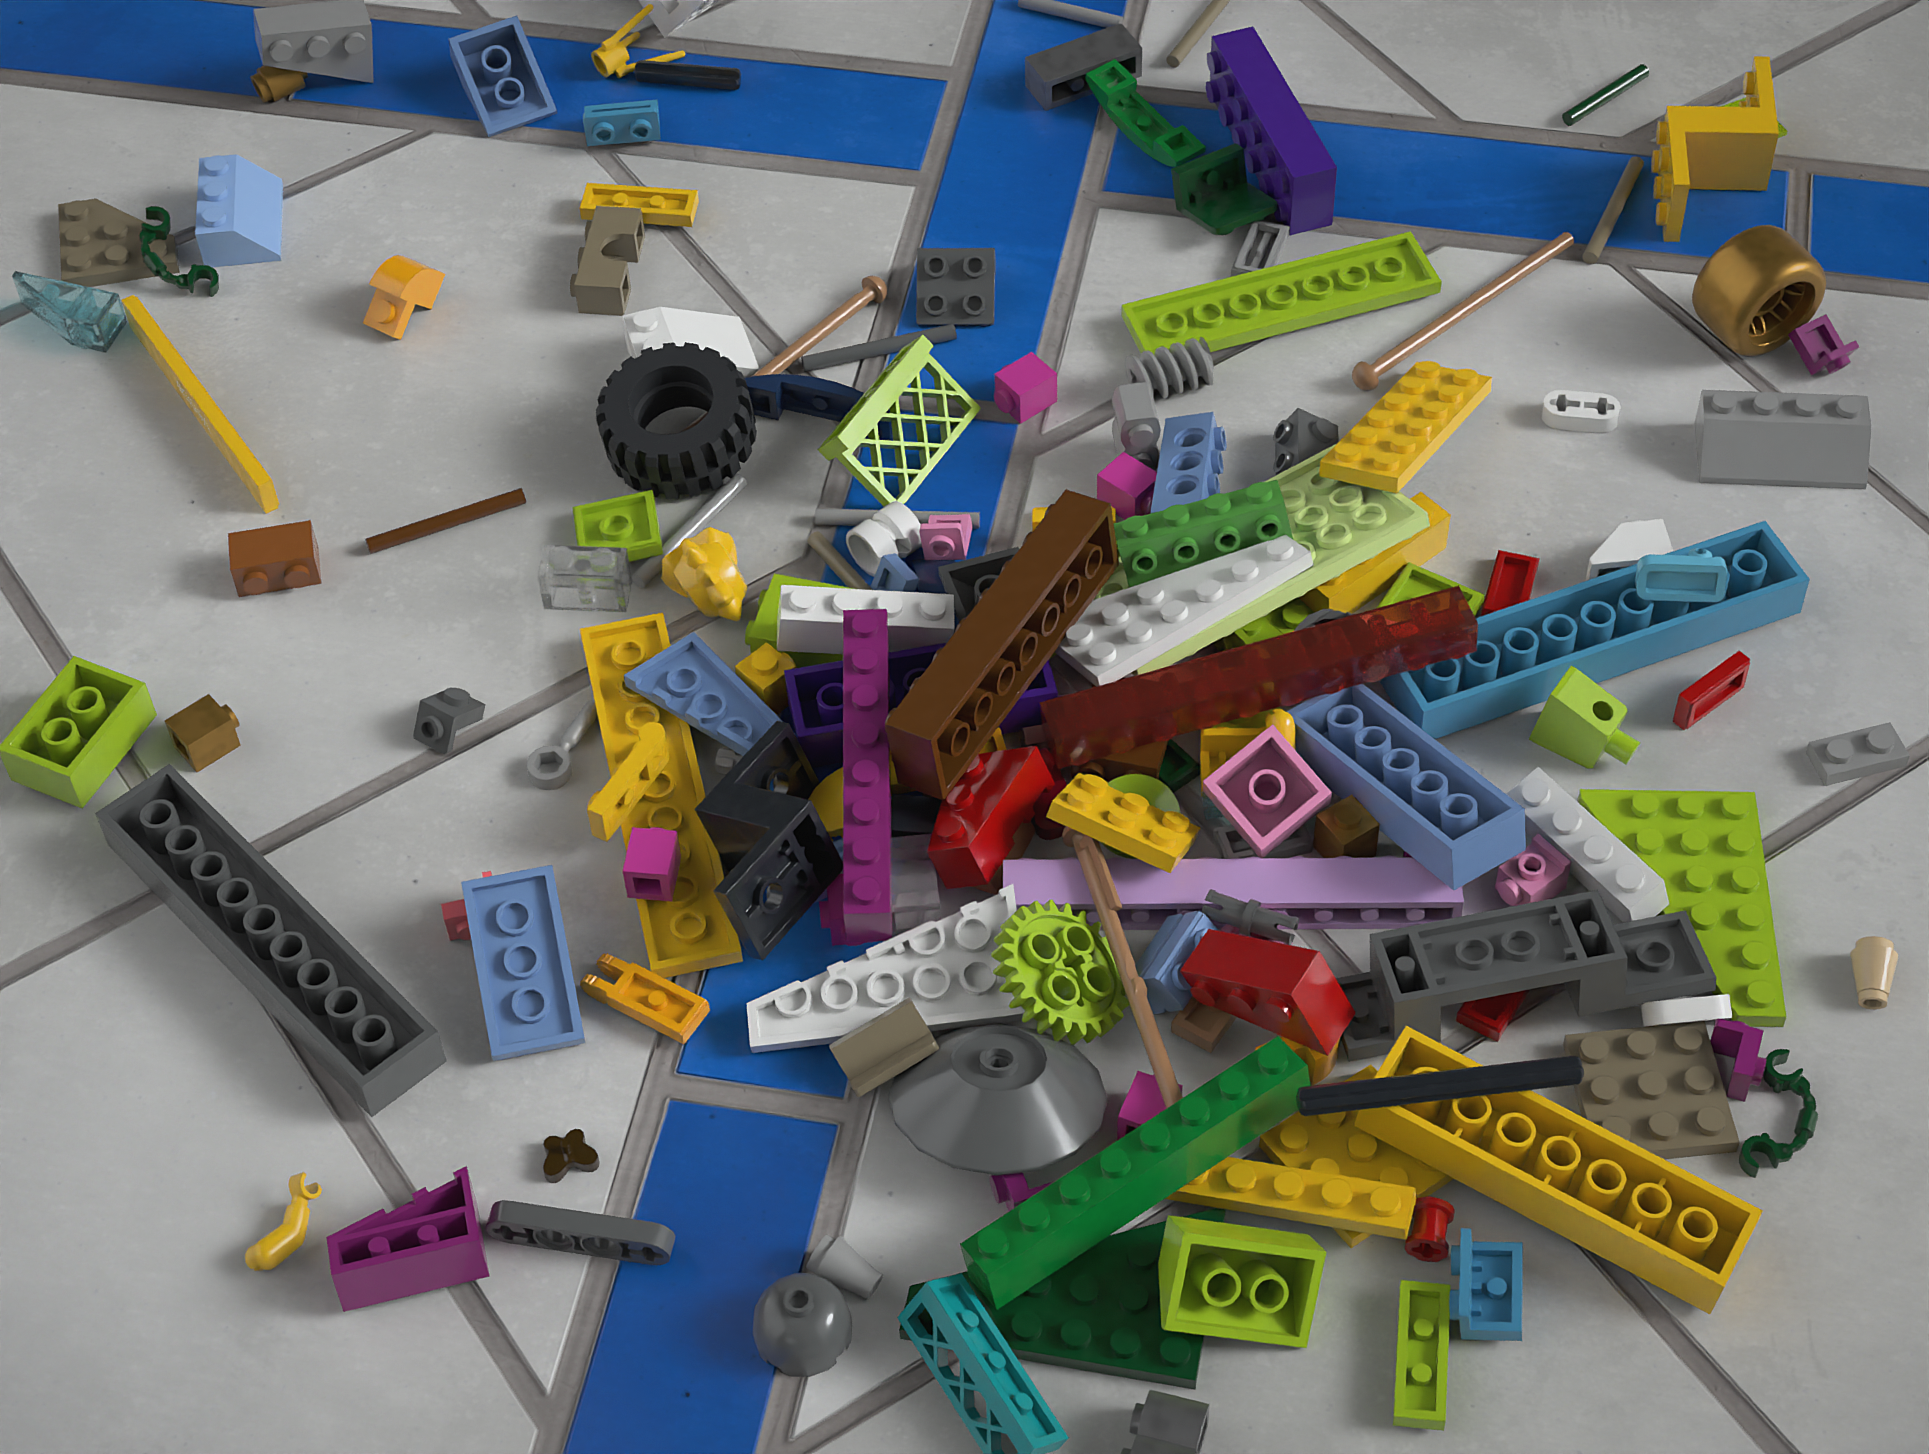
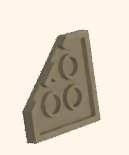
M96 198L58 204L61 281L65 291L157 277L145 265L141 254L142 243L139 239V234L142 230L141 223L146 222ZM168 234L166 240L155 239L151 244H148L151 252H155L167 266L166 271L172 274L180 273L178 247L173 235Z

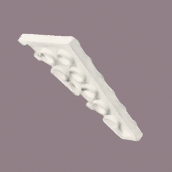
M1283 535L1274 540L1266 541L1095 599L1090 603L1075 625L1067 630L1066 637L1055 650V653L1102 690L1312 567L1314 564L1311 552L1289 536Z
M1011 884L1000 889L999 894L977 903L973 901L960 907L959 912L937 922L931 920L866 949V954L844 963L842 960L827 967V971L803 982L797 980L746 1003L752 1053L832 1044L909 997L930 1031L1022 1020L1025 1010L1021 1006L1012 1009L1009 1007L1010 1002L1014 999L1012 993L999 991V988L1006 980L1004 977L993 974V970L1001 962L991 957V953L999 947L993 940L1002 931L1000 926L1017 911L1014 885Z

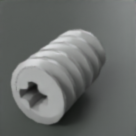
M1200 337L1199 342L1191 338L1185 341L1184 346L1176 342L1170 346L1169 350L1161 346L1155 350L1154 355L1147 350L1141 353L1139 359L1132 354L1127 356L1125 360L1128 383L1147 382L1151 388L1152 395L1153 389H1157L1162 398L1168 397V385L1171 384L1178 394L1183 393V381L1186 380L1193 390L1197 389L1198 377L1202 376L1207 386L1213 384V360L1207 342L1202 337Z

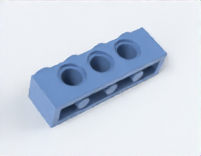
M1214 412L1165 419L1150 513L1165 510L1173 505H1184L1207 499L1213 494L1220 493L1218 475L1223 474L1224 471L1221 451H1226L1227 442L1223 426L1217 427Z

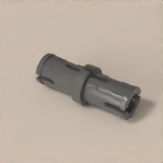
M1209 890L1205 901L1223 907L1222 910L1203 905L1202 913L1209 919L1240 928L1239 933L1246 936L1255 933L1287 945L1292 944L1295 935L1279 930L1277 926L1281 925L1297 930L1299 924L1298 917L1261 907V902L1250 899L1247 903L1218 893L1216 890Z

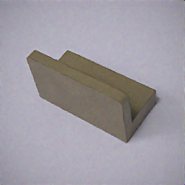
M910 997L829 1045L857 1097H861L939 1050L936 1040Z

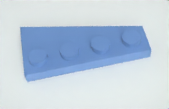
M695 632L687 635L624 675L625 684L628 688L742 756L754 746L776 721L783 722Z

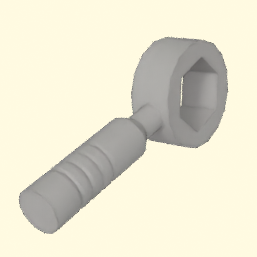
M588 701L562 735V742L559 746H543L530 754L527 760L529 779L534 786L543 790H555L564 786L570 780L572 766L567 752L570 748L577 746L598 717L595 702ZM557 762L560 765L557 772L541 774L538 771L541 764Z

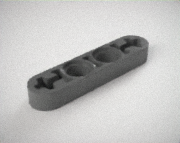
M508 1200L497 1201L492 1205L486 1224L487 1233L502 1242L648 1265L668 1263L676 1237L671 1229L655 1222Z

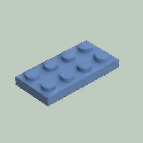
M547 865L461 882L493 1061L584 1044L585 1037L553 866Z

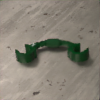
M147 207L146 219L159 220L162 224L152 226L141 223L142 230L139 234V239L142 243L141 254L145 265L154 276H159L163 281L174 284L181 289H189L190 293L194 292V284L197 280L208 279L211 281L209 286L210 297L217 294L219 290V275L213 267L193 264L188 274L178 276L166 271L167 266L155 252H151L148 244H151L155 239H167V235L171 230L170 215L162 207Z
M1777 1049L1768 1054L1763 1078L1773 1088L1775 1093L1791 1090L1796 1095L1802 1097L1804 1108L1799 1110L1794 1133L1797 1136H1795L1790 1144L1776 1143L1770 1139L1767 1133H1762L1761 1136H1752L1745 1140L1739 1154V1164L1747 1175L1756 1178L1760 1166L1751 1157V1152L1764 1153L1769 1158L1772 1166L1777 1169L1779 1163L1789 1161L1794 1152L1805 1147L1808 1139L1813 1137L1817 1124L1816 1101L1809 1090V1081L1802 1075L1803 1068L1796 1070L1792 1074L1784 1075L1778 1073L1773 1067L1787 1062L1790 1053L1788 1049Z

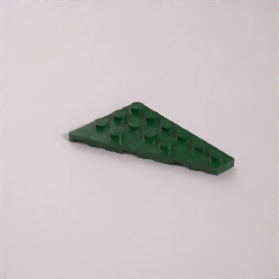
M1215 1208L1183 1217L1225 1223L1226 1210ZM1167 1221L1109 1235L998 1310L994 1308L972 1282L968 1271L962 1272V1275L1017 1359L1196 1389L1205 1335L1168 1331L1161 1327L1158 1262ZM926 1282L909 1286L905 1307ZM925 1308L918 1316V1319L927 1333L933 1335V1319ZM900 1324V1339L911 1341L903 1326Z

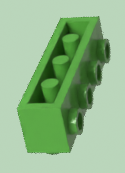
M1277 480L1254 483L1244 489L1225 494H1213L1207 499L1184 505H1173L1159 512L1144 516H1132L1122 522L1114 523L1115 537L1129 588L1266 541L1274 540L1283 535L1293 539L1285 502Z

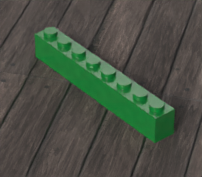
M1279 1036L1267 1042L960 1243L969 1278L994 1308L998 1310L1298 1111L1296 1103L1298 1089L1304 1086H1311L1308 1065Z

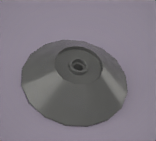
M1001 1023L957 1028L935 1037L934 1039L939 1046V1050L896 1075L888 1094L895 1125L918 1151L954 1169L991 1175L1039 1171L1077 1154L1100 1130L1108 1101L1099 1070L1074 1045L1061 1039L1058 1042L1054 1041L1053 1035L1046 1032L1040 1035L1037 1033V1029Z

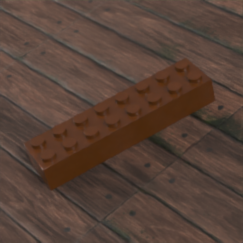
M1066 489L1055 504H1051L1047 508L1044 518L1035 530L1026 535L1023 545L1014 557L1003 565L1000 575L991 587L982 592L977 605L967 618H963L959 622L955 633L946 645L937 650L932 663L921 677L913 681L909 693L897 708H893L889 712L885 721V732L887 733L898 784L944 801L1066 637L1067 630L1075 625L1119 566L1111 503Z

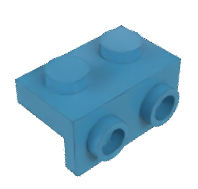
M658 100L584 106L583 124L587 146L661 140Z
M1461 1228L1460 1245H1451V1275L1460 1276L1459 1290L1450 1289V1320H1459L1461 1340L1522 1341L1523 1242L1472 1241L1471 1228Z

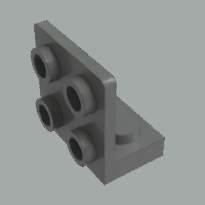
M917 248V324L919 326H945L954 324V326L994 325L995 248Z

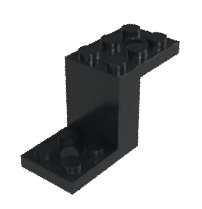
M776 721L694 809L729 871V874L713 892L748 955L762 961L843 870V861L812 801L808 800L820 782L790 724ZM776 775L773 782L774 791H770L771 780ZM768 886L767 901L763 903V894Z

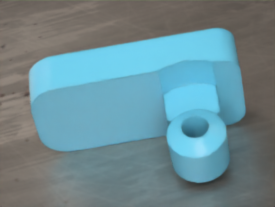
M1703 548L1691 549L1688 552V556L1645 555L1637 563L1635 576L1636 591L1638 596L1644 600L1716 603L1724 597L1727 579L1726 563L1721 557H1712V553Z

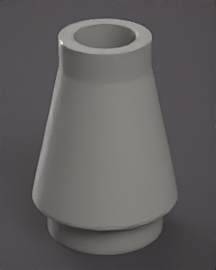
M828 1234L821 1239L806 1267L815 1275L831 1281L836 1287L858 1294L867 1300L872 1297L883 1278V1274L875 1270L842 1237L839 1236L837 1239H834Z

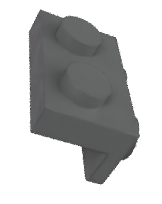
M1297 408L1286 420H1282L1277 425L1273 435L1276 456L1273 469L1276 475L1339 442L1338 425L1300 408Z

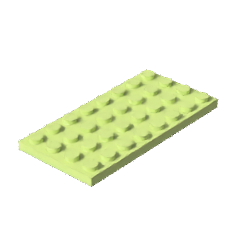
M1335 445L1264 481H1278L1285 502L1293 540L1311 552L1314 565L1131 673L1139 681L1156 675L1164 668L1195 654L1198 650L1218 639L1232 634L1235 630L1260 617L1266 616L1272 610L1303 596L1306 592L1330 579L1340 576L1343 572L1374 558L1382 551L1411 538L1414 534L1429 527L1428 513L1400 491L1392 493L1320 477V461ZM1121 557L1118 558L1119 566L1093 600L1129 588Z

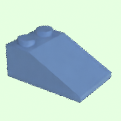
M517 15L449 38L452 62L488 137L557 114L555 104Z

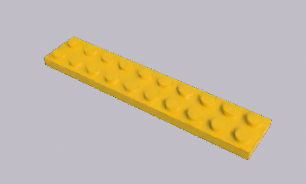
M663 612L580 628L610 778L616 764L622 759L625 760L638 744V731L643 724L657 722L665 729V744L668 748L669 761L621 824L626 853L632 827L648 829L660 827L666 830L677 831L681 862L673 900L636 899L651 972L667 978L743 962L738 935L713 892L724 879L719 853L694 810L706 796L689 724L628 688L624 680L626 673L671 646Z

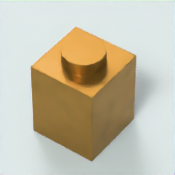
M210 694L164 720L174 748L196 772L201 771L241 746L235 728L240 726L236 715L227 704L220 706Z
M1350 795L1316 815L1313 848L1323 858H1336L1339 856L1374 858L1377 852L1380 824L1353 795Z

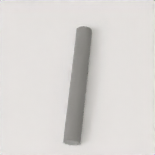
M1018 1V6L1021 8L1105 28L1120 23L1123 24L1122 16L1059 1Z

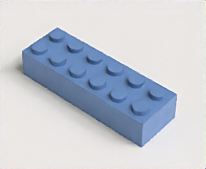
M1352 676L1286 711L1291 714L1295 723L1296 752L1321 781L1342 800L1353 795L1380 824L1379 830L1453 891L1526 850L1525 808Z

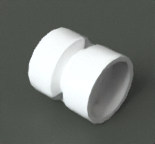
M893 501L874 514L873 520H864L848 531L846 535V543L852 557L861 569L873 577L883 555L896 553L902 559L922 547L919 533L921 524L912 511L901 502Z

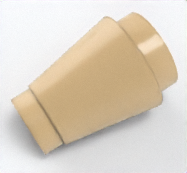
M1877 936L1863 937L1856 941L1855 948L1850 952L1858 1004L1866 1009H1882L1887 1006V998L1890 993L1898 953L1894 950V943L1889 939Z

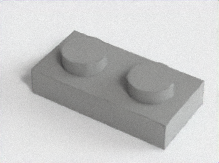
M1891 722L1811 741L1806 751L1824 786L1905 767L1910 756Z

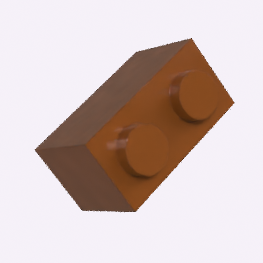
M311 520L228 533L230 571L239 597L322 584L319 547Z

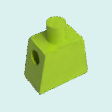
M1572 665L1551 692L1529 737V740L1587 769L1594 768L1604 752L1627 765L1640 745L1639 741L1619 730L1628 712L1627 707Z

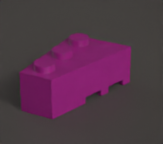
M467 1166L453 1172L455 1179L430 1192L424 1187L412 1193L413 1200L387 1214L384 1209H381L326 1237L331 1276L343 1312L490 1277L478 1205Z

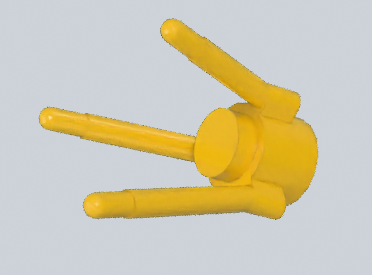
M652 4L644 7L613 36L601 42L602 46L591 53L592 61L602 76L608 77L615 73L620 79L628 73L635 71L636 63L626 65V62L629 60L626 47L640 37V33L636 31L622 41L620 40L653 10ZM681 50L646 59V61L670 62L683 58L685 52Z

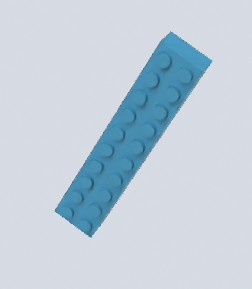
M1762 521L1664 554L1688 556V552L1691 549L1703 548L1710 551L1712 557L1723 558L1727 568V579L1724 597L1719 602L1644 600L1638 596L1636 591L1635 576L1637 564L1384 649L1380 683L1401 714L1431 737L1437 739L1547 701L1551 692L1571 665L1595 683H1599L1801 613L1810 579L1767 522Z

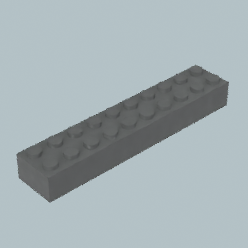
M170 764L95 813L109 847L371 1117L447 1062L438 1031Z

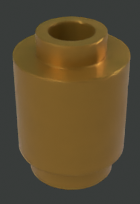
M262 66L250 78L257 94L265 103L271 99L273 102H276L305 88L304 79L308 78L307 72Z

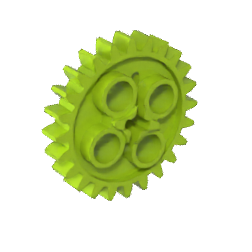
M1037 900L1027 908L1023 905L1000 926L1002 931L993 940L999 947L991 953V957L1001 962V964L993 970V974L1004 977L1006 980L999 988V991L1012 993L1014 996L1009 1007L1012 1009L1021 1006L1025 1010L1022 1021L1026 1023L1032 1018L1038 1021L1037 1033L1041 1035L1045 1030L1051 1028L1054 1041L1058 1042L1067 1035L1071 1045H1075L1082 1038L1086 1043H1090L1097 1036L1101 1038L1115 1027L1114 1025L1124 1017L1122 1011L1130 1004L1125 997L1126 993L1106 936L1101 937L1099 934L1101 923L1097 921L1090 926L1086 923V911L1082 910L1075 917L1072 915L1069 903H1065L1058 910L1053 900H1049L1043 906Z

